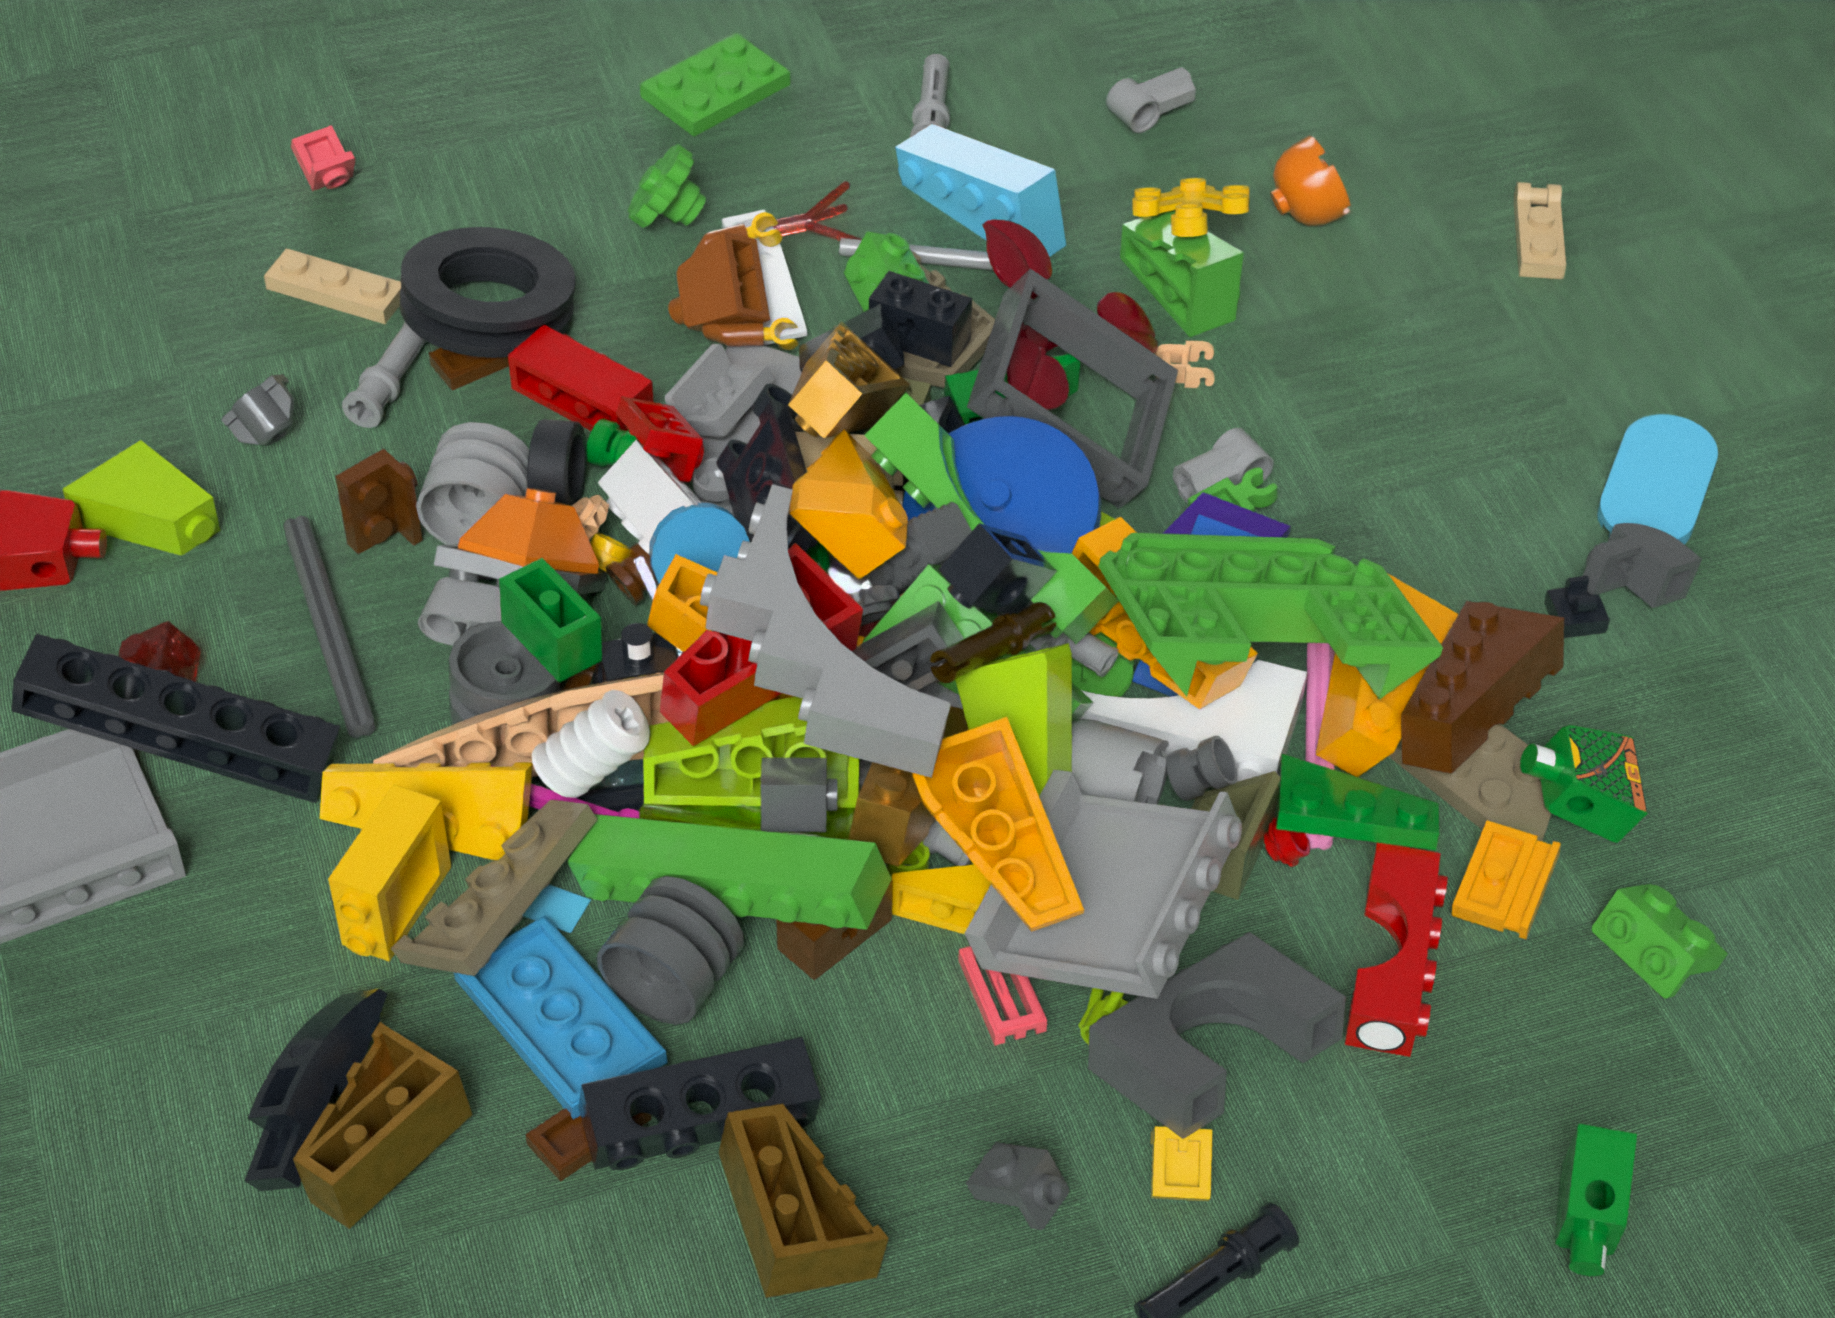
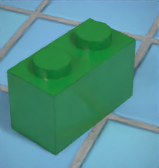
M543 558L499 578L501 622L558 682L602 661L601 617Z

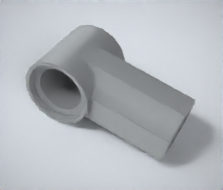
M1180 67L1140 84L1131 78L1122 79L1109 91L1106 104L1130 129L1136 133H1142L1151 129L1156 124L1160 114L1194 101L1196 88L1192 83L1191 74L1183 67Z
M1237 427L1225 432L1216 441L1212 450L1175 466L1173 480L1176 483L1180 497L1188 504V498L1226 477L1234 485L1241 483L1244 474L1253 468L1260 467L1263 470L1264 482L1272 472L1274 461L1242 428Z

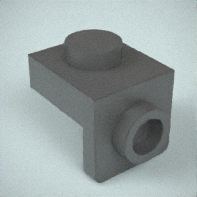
M995 1142L966 1182L975 1199L1017 1206L1030 1228L1038 1230L1045 1228L1069 1193V1187L1048 1150Z

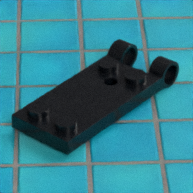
M766 384L752 405V410L759 418L760 425L749 442L730 440L716 461L717 467L723 473L733 515L745 528L749 542H752L754 534L749 533V525L755 504L766 503L772 484L793 489V484L797 479L807 472L791 420V416L795 411L788 406L792 395L774 384ZM789 514L787 524L788 549L796 543L806 553L808 548H813L817 544L818 540Z

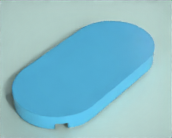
M1669 414L1650 415L1632 423L1624 434L1598 507V521L1601 527L1604 524L1605 528L1610 531L1608 537H1610L1615 524L1636 523L1666 532L1685 545L1693 533L1718 458V448L1711 434L1694 421Z

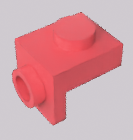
M332 125L292 139L291 149L312 191L323 187L328 189L337 188L353 177L356 159L352 151H344Z

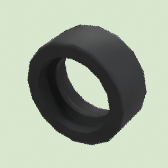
M540 420L533 431L530 442L527 467L528 488L556 493L555 502L572 506L582 498L585 485L587 445L584 428L580 422Z

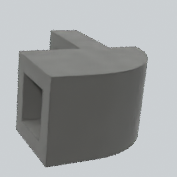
M1620 523L1614 525L1608 542L1595 545L1586 559L1587 566L1583 576H1588L1589 578L1587 592L1591 595L1627 586L1652 608L1686 598L1702 558L1678 539L1659 529L1636 523Z

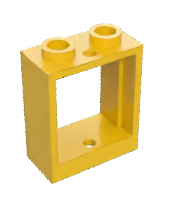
M393 784L328 878L341 943L352 952L361 956L372 955L390 962L394 956L391 947L404 935H408L451 869L441 800Z

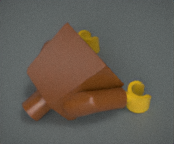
M762 212L755 216L751 224L752 226L745 227L744 223L710 231L703 236L691 257L682 263L676 272L680 296L672 299L668 304L669 314L676 323L685 324L691 330L701 331L706 339L730 347L764 346V341H774L784 350H791L799 345V342L795 339L780 340V334L784 329L798 328L790 319L779 318L772 323L771 327H763V323L769 321L770 316L756 238H758L762 245L767 247L776 246L782 241L783 237L779 230L773 229L763 232L766 228L778 224L775 217L770 213Z

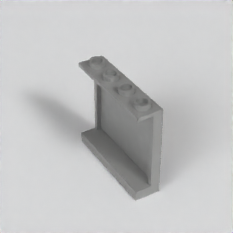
M67 729L0 752V944L186 877L178 843L172 830L166 827L131 747Z
M1053 770L1039 798L1083 905L1084 914L1031 932L991 885L964 934L981 969L1158 999L1167 979L1176 972L1179 955L1189 934L1194 933L1198 927L1200 912L1210 892L1214 891L1220 882L1221 870L1231 849L1236 848L1239 844L1242 833L1241 820L1236 816L1228 792H1219L1210 812L1082 795L1073 772Z

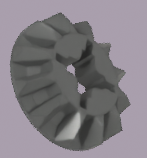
M877 585L848 593L863 608L860 626L882 619L900 598L896 587L890 585Z

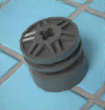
M669 876L656 878L650 882L628 912V919L620 922L597 953L598 969L607 985L618 997L639 1013L659 1022L674 1025L688 1023L714 989V981H719L744 947L743 931L736 917L729 909L704 888L681 878Z

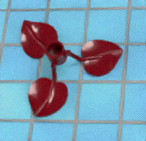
M992 219L982 224L986 233V249L990 264L996 276L1004 285L1011 288L1029 269H1032L1046 280L1052 276L1049 254L1042 242L1031 231L1017 223L1006 220ZM1032 291L1030 298L1034 300L1038 295ZM1111 292L1098 301L1097 313L1100 317L1152 353L1156 352L1158 341L1155 339L1153 326L1144 310L1135 300L1126 294ZM1022 322L1006 371L1008 384L1046 410L1052 411L1061 406L1069 394V384L1063 367L1055 358L1045 355L1058 345L1048 341L1042 334L1030 326L1024 325V322Z

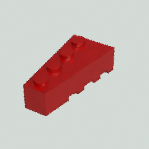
M796 543L788 549V554L797 583L814 613L841 644L850 651L855 650L863 608ZM706 630L664 671L660 713L692 746L697 745L782 694L754 686L757 664L748 661L752 641Z

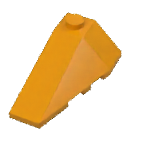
M844 429L821 452L820 458L807 468L808 471L793 484L789 514L856 578L861 579L906 548L908 517L880 465Z
M1005 717L944 738L932 778L911 772L923 805L1031 932L1084 914L1083 905L1008 718Z

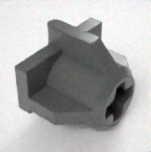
M284 374L271 375L262 384L248 391L234 403L232 410L221 418L225 426H228L239 442L269 446L279 441L292 429L294 397L285 386L289 383V380Z

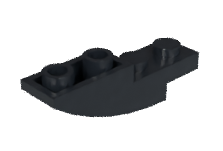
M379 988L342 994L308 1020L287 1044L262 1084L247 1118L263 1128V1132L244 1180L246 1183L259 1191L299 1187L301 1178L293 1158L328 1105L331 1096H338L343 1093L348 1085L346 1075L353 1063H361L365 1058L372 1039L371 1035L380 1022V1013L387 997L386 992Z

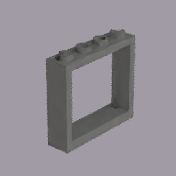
M1029 269L1003 295L967 408L984 419L1004 416L1024 417L1046 423L1058 429L1074 441L1087 457L1094 471L1100 496L1120 509L1148 486L1178 370L1044 277ZM1032 291L1038 295L1034 300L1030 298ZM1022 322L1136 399L1120 459L1004 381ZM1152 374L1158 377L1153 382L1148 379ZM997 390L1006 397L1002 398L1001 396L996 394L995 391Z

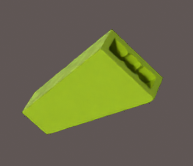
M1069 643L993 660L956 679L969 730L1005 717L1008 718L1039 796L1053 770L1072 772V653Z

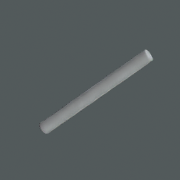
M841 238L839 255L851 257L862 240ZM909 244L910 250L921 257V264L993 270L987 252Z

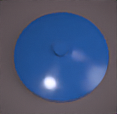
M1004 416L978 420L949 433L954 439L955 463L962 488L974 512L985 525L1025 536L1037 550L1055 553H1072L1079 537L1099 528L1101 497L1094 471L1078 445L1058 429L1034 419ZM905 491L903 508L907 514L908 521L914 516L918 517L920 514H925L929 510L932 511L936 508L932 502L923 508Z

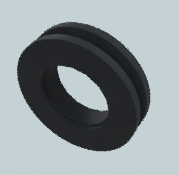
M492 227L452 229L421 240L406 253L402 261L400 281L401 315L413 332L440 348L469 356L508 357L509 353L541 326L546 325L561 334H565L572 323L576 282L574 269L560 251L536 237L517 231ZM470 281H492L510 285L523 291L526 295L508 301L484 302L465 298L449 290V288Z

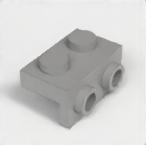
M712 344L665 395V402L667 405L674 406L700 436L719 438L731 433L736 428V423L752 407L766 384H771L774 378L768 365H732L721 344Z

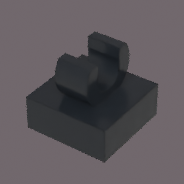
M1588 576L1568 578L1565 588L1547 590L1544 604L1549 615L1564 618V638L1607 633L1610 619L1599 594L1591 595L1587 592Z

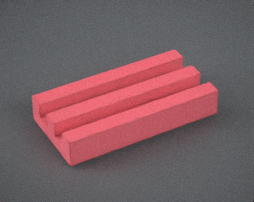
M971 946L959 949L958 961L995 1046L1005 1043V1037L1013 1035L1015 1040L1025 1038L1026 1031L1034 1029L1036 1034L1047 1031L1046 1016L1027 976L1010 974L1027 1012V1015L1020 1016L1001 972L985 969L1007 1019L1002 1021L977 965L976 956Z

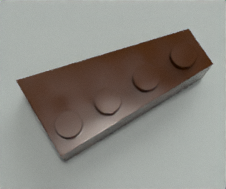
M1466 601L1441 644L1443 647L1441 656L1430 663L1401 713L1402 764L1450 774L1459 768L1488 740V731L1494 725L1499 723L1504 725L1514 715V706L1523 697L1531 699L1541 689V680L1547 674L1555 676L1564 667L1563 617L1500 607L1489 602Z

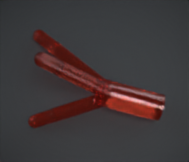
M847 181L842 182L806 213L776 219L778 224L773 226L774 229L780 231L782 236L810 230L841 241V238L862 240L853 235L816 223L848 210L846 204L826 209L850 188V183Z

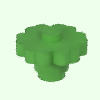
M676 144L666 152L663 158L658 159L642 176L638 185L640 188L634 194L628 207V218L642 228L649 226L658 214H663L674 223L680 221L685 226L689 225L699 214L706 201V197L700 193V187L687 178L694 163L692 159L693 154L681 145Z

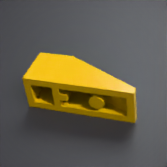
M974 864L893 873L891 877L893 881L892 915L964 934L991 884Z

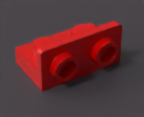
M621 396L616 415L627 426L628 432L638 439L643 445L644 451L659 456L679 481L689 483L694 469L700 466L703 459V438L674 406Z

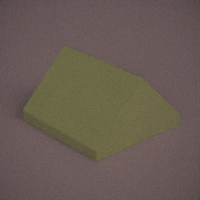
M1275 771L1236 782L1223 789L1206 791L1203 796L1195 799L1191 809L1210 812L1219 792H1228L1236 816L1240 818L1242 825L1239 844L1236 848L1231 849L1221 870L1220 882L1213 892L1239 900L1264 846V834L1268 832L1269 824L1275 818L1281 777Z

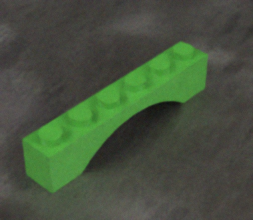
M905 393L864 435L877 448L871 457L891 476L899 470L909 480L903 486L904 490L923 508L930 502L937 508L947 505L951 501L956 503L973 531L979 523H984L974 512L962 488L955 463L954 439ZM1038 550L1057 572L1031 601L1033 603L1043 602L1052 608L1056 618L1042 623V626L1049 622H1056L1054 631L1050 633L1055 639L1064 633L1077 644L1119 600L1072 553Z

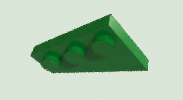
M1282 753L1279 768L1281 781L1277 802L1276 829L1436 850L1439 838V803Z

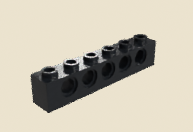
M36 633L13 680L12 712L315 804L321 792L322 772L332 764L340 731L339 725L326 722L316 716L299 714L276 707L267 701L250 699L227 692L215 685L201 684L175 676L166 670H155L126 661L117 655L103 654L74 645L64 639H54Z

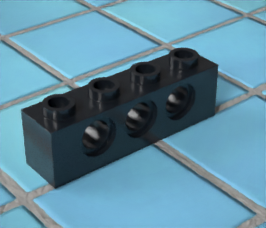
M799 1037L581 1084L578 1108L594 1169L610 1166L612 1170H625L639 1165L644 1158L666 1154L670 1158H679L694 1153L702 1145L720 1142L728 1112L783 1104L803 1129L811 1121L815 1120L821 1096L804 1039ZM749 1089L760 1090L767 1095L769 1100L760 1103L753 1102L747 1099L743 1092ZM694 1101H703L708 1103L714 1111L710 1114L701 1115L690 1110L687 1105ZM639 1113H648L653 1115L659 1123L651 1127H643L635 1123L632 1117Z

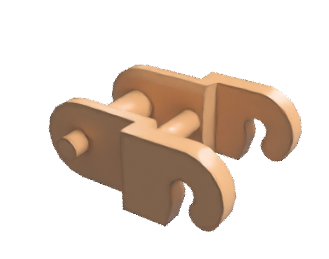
M1186 340L1185 345L1162 344L1158 346L1155 355L1178 370L1175 383H1184V388H1198L1200 379L1205 378L1206 386L1214 384L1215 376L1212 370L1191 367L1188 364L1189 361L1197 362L1201 351H1204L1206 360L1212 359L1214 356L1212 344L1206 341Z

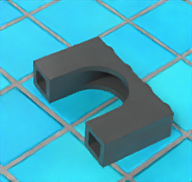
M1248 932L1228 945L1221 946L1213 954L1189 968L1182 969L1177 975L1168 979L1158 999L1138 996L1133 1001L1111 1014L1101 1017L1097 1022L1090 1025L1088 1069L1184 1139L1224 1114L1227 1070L1179 1036L1181 1033L1192 1027L1208 1023L1237 1024L1257 1031L1290 1055L1305 1063L1342 1039L1346 996Z

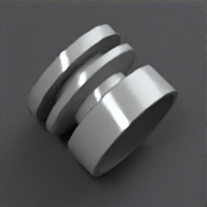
M468 422L452 426L441 435L419 495L416 508L420 522L431 535L444 544H459V538L503 495H526L528 488V447L508 430L488 423Z

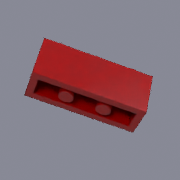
M546 325L541 326L508 354L511 388L571 421L580 422L582 427L590 431L603 418L616 422L622 430H629L616 415L621 396L654 402L652 380Z

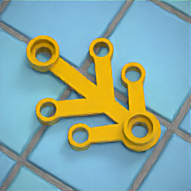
M1186 178L1180 180V186L1174 187L1170 192L1161 193V189L1155 187L1138 188L1134 190L1132 211L1134 216L1148 217L1175 210V213L1171 215V234L1181 237L1201 236L1208 233L1207 213H1204L1203 209L1221 211L1225 214L1249 212V186L1229 185L1224 186L1223 191H1217L1215 187L1206 185V179Z

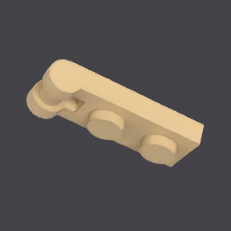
M1516 183L1514 214L1519 277L1564 278L1566 257L1561 210V185L1547 184L1546 188L1531 187V183ZM1531 205H1543V206L1531 207Z

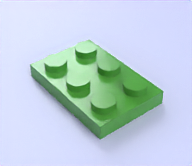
M735 33L641 82L640 96L695 137L789 86L790 71L738 33Z

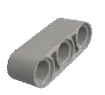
M451 577L439 579L418 618V626L425 636L433 641L453 646L466 631L487 622L501 621L500 589L492 585L458 580Z

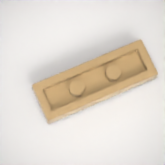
M287 248L264 275L266 289L382 324H386L400 306V281Z

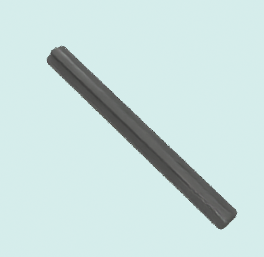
M302 515L295 519L288 518L283 525L285 536L348 734L357 739L362 735L370 736L376 728L374 717L310 521Z

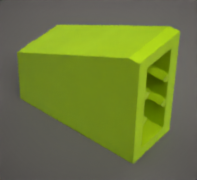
M142 440L62 489L65 499L72 500L77 504L83 528L104 529L107 536L180 556L186 554L199 544L206 542L220 531L213 497Z

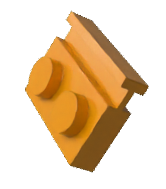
M1487 820L1452 904V916L1501 932L1504 929L1519 933V938L1527 940L1559 858L1561 843L1553 841L1551 845L1538 841L1537 835Z

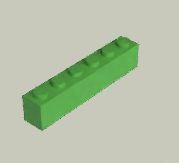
M594 814L597 821L575 847L567 861L585 896L599 901L617 900L635 903L653 879L669 876L685 879L704 888L719 899L736 917L754 916L777 919L787 923L797 921L823 924L832 928L849 927L866 930L892 880L875 842Z

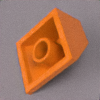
M527 488L525 496L503 495L459 538L458 549L523 567L543 558L554 570L598 574L599 568L598 560L575 507L555 502L556 493L546 490Z

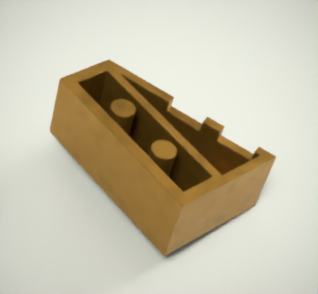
M379 1022L371 1035L374 1043L361 1063L354 1062L346 1075L348 1085L335 1105L328 1103L293 1158L310 1203L348 1229L358 1222L473 1115L458 1071Z
M783 1104L728 1112L719 1148V1156L765 1298L877 1278L889 1238L879 1225L872 1227L855 1205L856 1196L846 1184L842 1186L838 1184L823 1164L824 1155Z

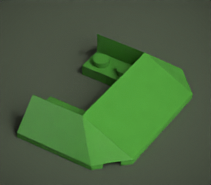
M1131 533L1123 539L1120 550L1116 553L1108 551L1100 558L1099 569L1149 651L1186 697L1197 661L1213 665H1219L1224 662H1246L1251 642L1329 643L1343 664L1354 666L1359 670L1378 699L1384 697L1439 658L1443 649L1442 645L1381 565L1364 558L1359 561V565H1355L1346 558L1333 555L1336 546L1319 539Z

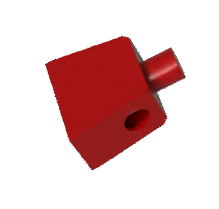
M10 490L0 491V591L67 585L73 580L79 557H105L107 549L105 530L83 528L78 506L72 500Z

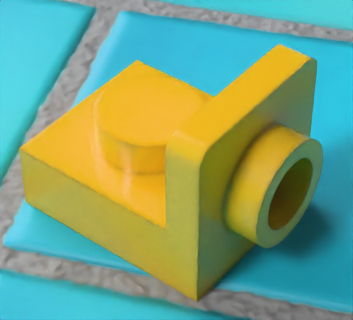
M1155 1126L1151 1132V1144H1153L1151 1198L1209 1201L1211 1197L1212 1130L1198 1129L1182 1139L1166 1126Z

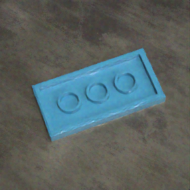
M546 916L503 939L492 953L489 962L475 976L454 973L456 982L562 1107L567 1108L573 1119L580 1116L578 1106L581 1084L659 1068L668 1063L666 1050Z

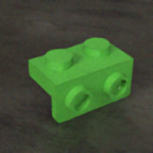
M867 231L854 255L847 262L843 273L864 312L869 310V297L888 271L929 284L924 271L920 268L912 254L908 242L897 234L887 233L885 235Z
M1652 884L1620 888L1615 892L1593 924L1592 932L1664 999L1672 998L1689 975L1718 969L1728 953L1714 941L1715 935L1708 927L1698 921L1691 920L1675 906L1676 900L1667 890Z

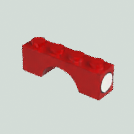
M1376 844L1364 916L1377 922L1391 934L1398 945L1399 952L1387 962L1357 970L1345 1045L1411 1057L1415 1036L1426 1037L1431 1005L1421 1003L1422 992L1432 993L1437 961L1427 959L1428 949L1437 950L1442 927V918L1434 917L1433 909L1434 906L1443 908L1448 876L1438 875L1441 853L1391 844Z

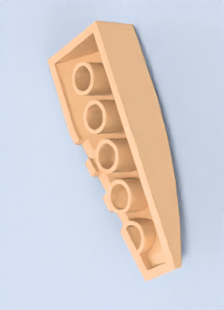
M664 672L580 686L520 701L474 716L426 735L373 760V764L394 763L396 767H417L420 763H440L441 767H466L469 763H491L495 767H510L515 762H532V752L538 744L546 742L551 734L559 732L565 723L574 721L578 713L588 710L591 703L602 699L604 694L611 690L623 691L631 696L641 707L647 718L648 726L669 722L660 713ZM644 750L634 754L629 761L643 759ZM533 766L532 777H536L538 774Z

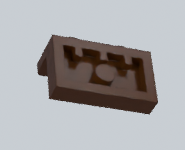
M383 448L335 476L347 544L358 555L376 544L382 543L397 532L414 546L423 541L416 508L415 487H417L418 482L415 473L406 462H398Z

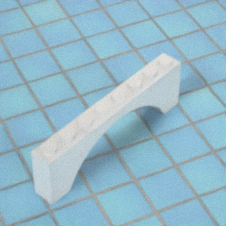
M1257 660L1250 667L1240 687L1201 709H1198L1180 695L1161 698H1122L1082 691L1094 703L1080 719L1097 720L1169 742L1168 747L1165 751H1160V756L1167 757L1170 752L1181 748L1196 749L1200 741L1212 736H1220L1227 743L1233 754L1237 768L1236 782L1272 771L1279 775L1282 753H1287L1302 707L1307 672ZM932 682L918 690L919 692L951 702L953 707L963 709L960 695L938 683Z

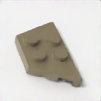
M1500 723L1494 725L1488 731V740L1452 774L1402 764L1401 739L1395 751L1388 756L1481 830H1483L1488 820L1537 835L1538 841H1543L1552 813L1544 806L1540 779L1521 772L1520 759L1528 745Z

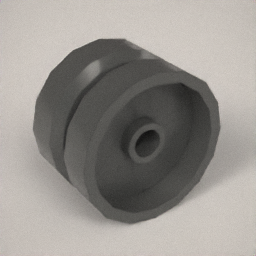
M501 621L487 622L466 631L453 644L448 659L451 685L449 690V710L453 725L520 701L561 691V682H558Z

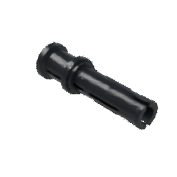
M1271 1202L1264 1204L1258 1210L1259 1216L1239 1230L1228 1229L1222 1233L1217 1249L1182 1271L1178 1276L1145 1299L1136 1302L1134 1310L1137 1317L1181 1318L1238 1277L1241 1279L1254 1278L1260 1273L1261 1265L1282 1250L1291 1252L1298 1246L1299 1237L1293 1223L1277 1205Z

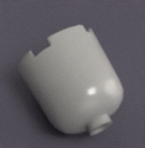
M1079 719L1072 721V772L1082 795L1158 805L1167 777L1166 757L1160 756V751H1165L1169 742L1097 720Z

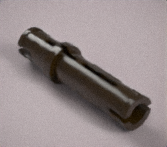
M1036 602L1016 614L1004 613L994 619L991 626L932 653L930 662L936 663L944 658L945 661L930 667L931 671L940 682L951 683L964 674L1005 654L1011 653V655H1016L1027 649L1031 641L1054 631L1056 622H1049L1043 626L1042 623L1056 618L1055 613L1050 606L1043 602Z

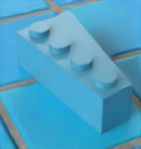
M933 124L895 147L899 165L898 172L902 185L984 240H986V233L982 224L987 220L998 219L1017 223L1031 231L1045 246L1049 257L1066 246L1055 169Z

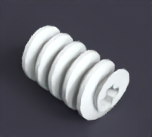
M608 691L602 699L591 703L588 710L578 713L574 721L565 723L559 732L551 734L546 742L538 744L534 748L532 763L535 771L544 784L554 792L570 798L582 796L588 792L590 787L597 785L605 776L616 771L618 766L628 762L634 754L644 750L649 742L650 734L647 718L641 707L631 696L623 691Z

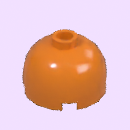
M1308 136L1295 143L1280 156L1273 173L1276 189L1270 192V196L1281 215L1289 212L1299 223L1307 226H1323L1349 214L1351 211L1348 207L1351 204L1334 165L1328 166L1323 159H1319L1318 156L1326 152L1312 136Z

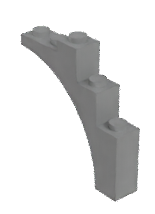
M772 484L766 503L755 504L749 525V533L754 534L752 542L743 540L737 558L724 555L717 576L708 574L705 579L700 605L708 607L706 629L752 641L748 661L757 664L754 686L803 698L798 719L807 722L804 744L932 778L944 737L951 702L911 689L875 670L841 644L816 616L797 583L788 554L787 524L793 490Z

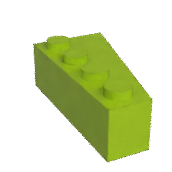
M795 696L769 701L695 746H692L670 722L650 725L649 742L644 748L643 757L644 804L761 806L762 758H827V779H837V807L855 808L859 791V758L804 744L807 722L798 719L803 698Z

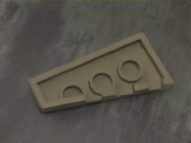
M558 800L547 802L501 845L506 853L499 860L492 861L484 866H478L464 879L469 888L449 907L447 904L440 902L425 916L429 925L413 940L404 935L391 947V950L400 962L475 976L489 962L492 953L510 930L521 921L528 907L539 893L551 883L554 874L597 821L589 805Z

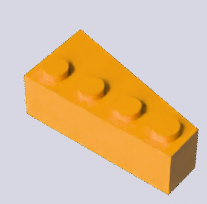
M1122 517L1079 537L1072 551V554L1114 595V591L1098 566L1103 555L1108 551L1116 553L1121 549L1123 539L1131 533H1137ZM1120 601L1089 631L1092 635L1102 632L1118 643V653L1129 661L1139 658L1148 664L1151 676L1198 709L1240 687L1258 654L1250 647L1246 662H1224L1219 665H1213L1197 661L1186 697L1149 651Z
M1388 574L1439 643L1442 644L1459 614ZM1335 653L1315 755L1355 777H1359L1391 755L1401 739V713L1429 665L1384 697L1378 699L1359 670L1354 666L1343 664Z

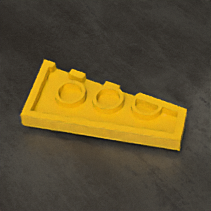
M515 762L510 767H491V763H469L466 767H441L440 763H420L417 767H396L394 763L330 764L322 772L319 819L362 829L394 784L441 800L449 850L496 861L506 854L501 845L528 821L533 763Z

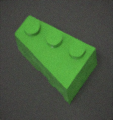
M1174 211L1142 217L1123 224L1120 259L1189 337L1236 320L1237 303L1240 298L1239 287L1243 251L1210 232L1193 237L1172 235L1171 215L1175 213Z

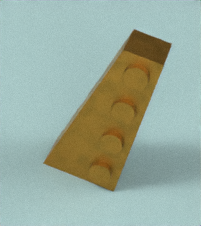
M841 321L806 362L788 406L798 414L795 420L802 429L813 437L818 438L821 435L825 439L836 436L844 429L850 433L873 427L909 387L910 383Z
M950 706L943 739L969 730L963 709ZM872 762L857 797L848 840L875 842L884 863L899 866L928 836L930 826L937 821L923 805L911 772Z

